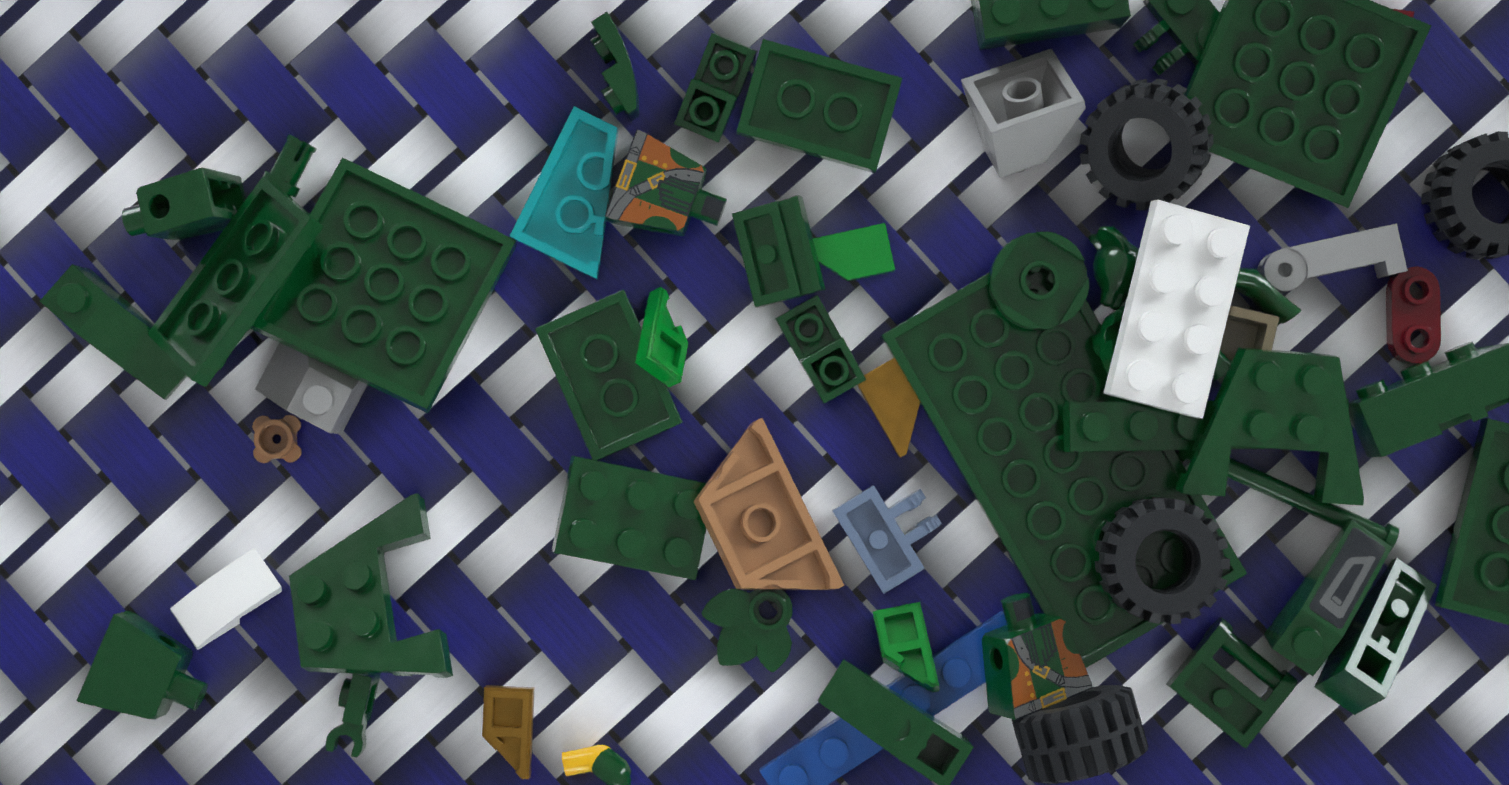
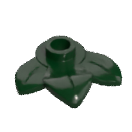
M730 588L714 596L703 608L702 616L705 619L723 627L717 645L718 662L720 665H740L757 656L766 669L770 672H775L788 658L792 641L786 626L792 617V603L784 590L754 589L749 593L744 590ZM771 600L776 603L778 611L774 617L765 618L760 614L759 606L763 601Z

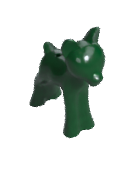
M1102 226L1098 229L1097 234L1088 236L1089 241L1097 250L1093 262L1094 278L1102 292L1100 303L1104 307L1117 310L1128 296L1139 249L1129 243L1125 235L1115 227ZM1240 267L1234 292H1240L1249 297L1263 313L1280 317L1278 325L1288 322L1302 311L1278 292L1256 269ZM1219 350L1212 379L1214 381L1225 375L1231 365V362L1221 350Z

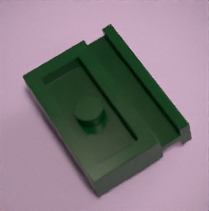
M795 195L785 200L774 201L732 213L755 308L826 290L802 196Z

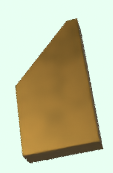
M895 358L865 374L866 380L857 386L897 455L901 458L907 454L920 401Z
M486 685L484 687L482 736L516 770V774L521 779H530L535 687Z

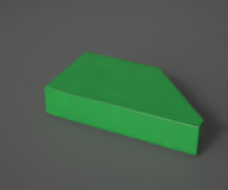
M885 223L813 238L819 263L846 281L895 271Z
M659 287L649 292L635 363L670 388L682 381L688 340L682 326L675 327L667 308V300L670 299L664 288Z
M920 602L873 611V619L883 662L930 692L940 691Z

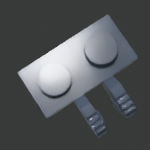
M872 485L832 510L883 594L925 569L911 544L942 524L937 514L932 517L928 516L903 534L895 518L922 504L926 497L921 489L911 493L888 508L875 486Z

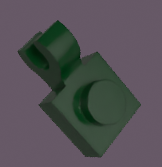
M381 673L353 674L352 679L346 678L344 680L338 701V706L345 708L342 718L344 723L332 729L326 738L327 751L333 752L336 750L339 737L341 735H348L354 742L351 756L357 758L363 753L366 747L367 722L371 719Z

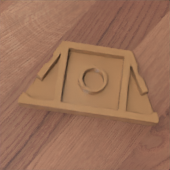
M763 418L752 422L693 501L735 588L835 590L845 586Z

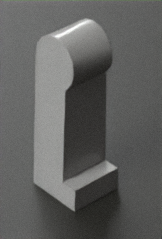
M1397 223L1283 248L1266 255L1259 262L1257 271L1280 293L1299 287L1306 279L1374 265L1377 278L1403 273L1408 270Z

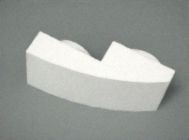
M253 548L208 578L170 609L198 650L240 624L242 616L281 593L282 586L256 549Z

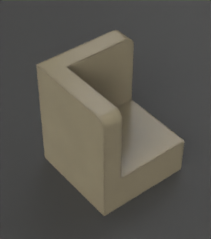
M1230 306L1220 350L1231 362L1238 347L1272 350L1280 317Z

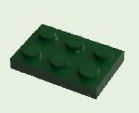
M763 39L736 132L740 136L876 173L903 78Z
M624 289L535 328L592 460L598 461L683 423L668 387L635 363L642 328Z
M571 456L552 552L696 580L707 528L693 501L706 483Z

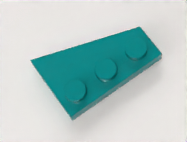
M575 106L573 107L510 234L511 238L598 280L606 225L605 214L609 204L619 132L616 126Z

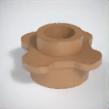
M286 415L283 419L271 420L268 416H259L255 419L252 425L255 431L253 455L258 462L268 463L272 459H284L286 462L292 463L300 458L302 449L297 445V432L301 429V422L296 416ZM276 434L281 436V442L278 444L273 441V437Z

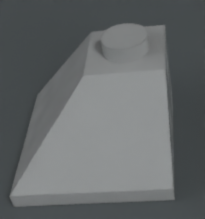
M1052 49L961 79L962 87L984 150L1000 178L1013 173H1020L1028 168L1045 163L1086 109L1085 100Z
M279 343L255 390L286 411L328 433L342 434L367 384Z

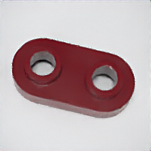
M1422 267L1407 268L1408 271L1393 275L1387 283V346L1392 356L1398 361L1406 364H1417L1433 358L1440 348V285L1435 275L1429 270ZM1413 282L1418 283L1422 287V296L1418 300L1413 298L1409 291L1410 285ZM1414 330L1419 331L1423 336V344L1419 348L1413 346L1410 340Z

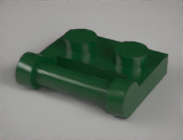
M1220 617L1208 628L1203 639L1166 685L1246 749L1290 695L1298 680L1287 670L1280 672L1236 636L1232 632L1233 626ZM1219 648H1222L1268 686L1262 698L1212 659Z

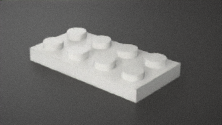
M1161 200L1151 201L1103 394L1193 418H1203L1246 245L1249 225Z

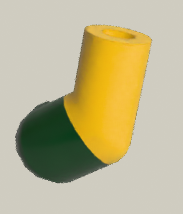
M596 745L562 752V763L566 776L592 772L606 785L631 784V768L628 762L609 746Z

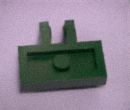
M1144 0L1143 3L1159 23L1133 44L1139 52L1148 50L1158 41L1159 37L1167 32L1178 46L1171 52H1166L1156 61L1152 68L1158 76L1184 55L1196 67L1220 12L1210 0Z

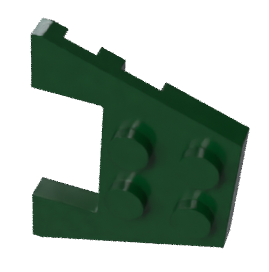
M1238 347L1212 406H1215V410L1204 433H1199L1192 448L1195 451L1186 473L1181 472L1176 484V490L1182 494L1225 497L1232 446L1318 451L1320 455L1314 499L1321 503L1363 506L1364 495L1340 358L1330 354Z
M418 493L408 496L289 575L300 665L309 672L367 674V672L392 673L395 676L419 674L432 675L437 678L453 676L447 634L442 630L437 629L397 641L384 553L431 539L425 500Z

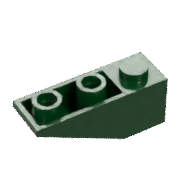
M845 659L842 660L817 700L903 763L938 785L951 784L974 748L968 738Z

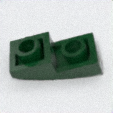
M605 12L591 22L597 36L590 40L605 64L612 60L616 63L602 72L607 87L602 89L601 93L616 115L625 111L632 122L639 117L637 83L624 42L608 12Z
M711 33L695 77L691 79L674 124L719 143L758 51L716 33Z
M818 295L775 318L823 403L832 400L866 380Z

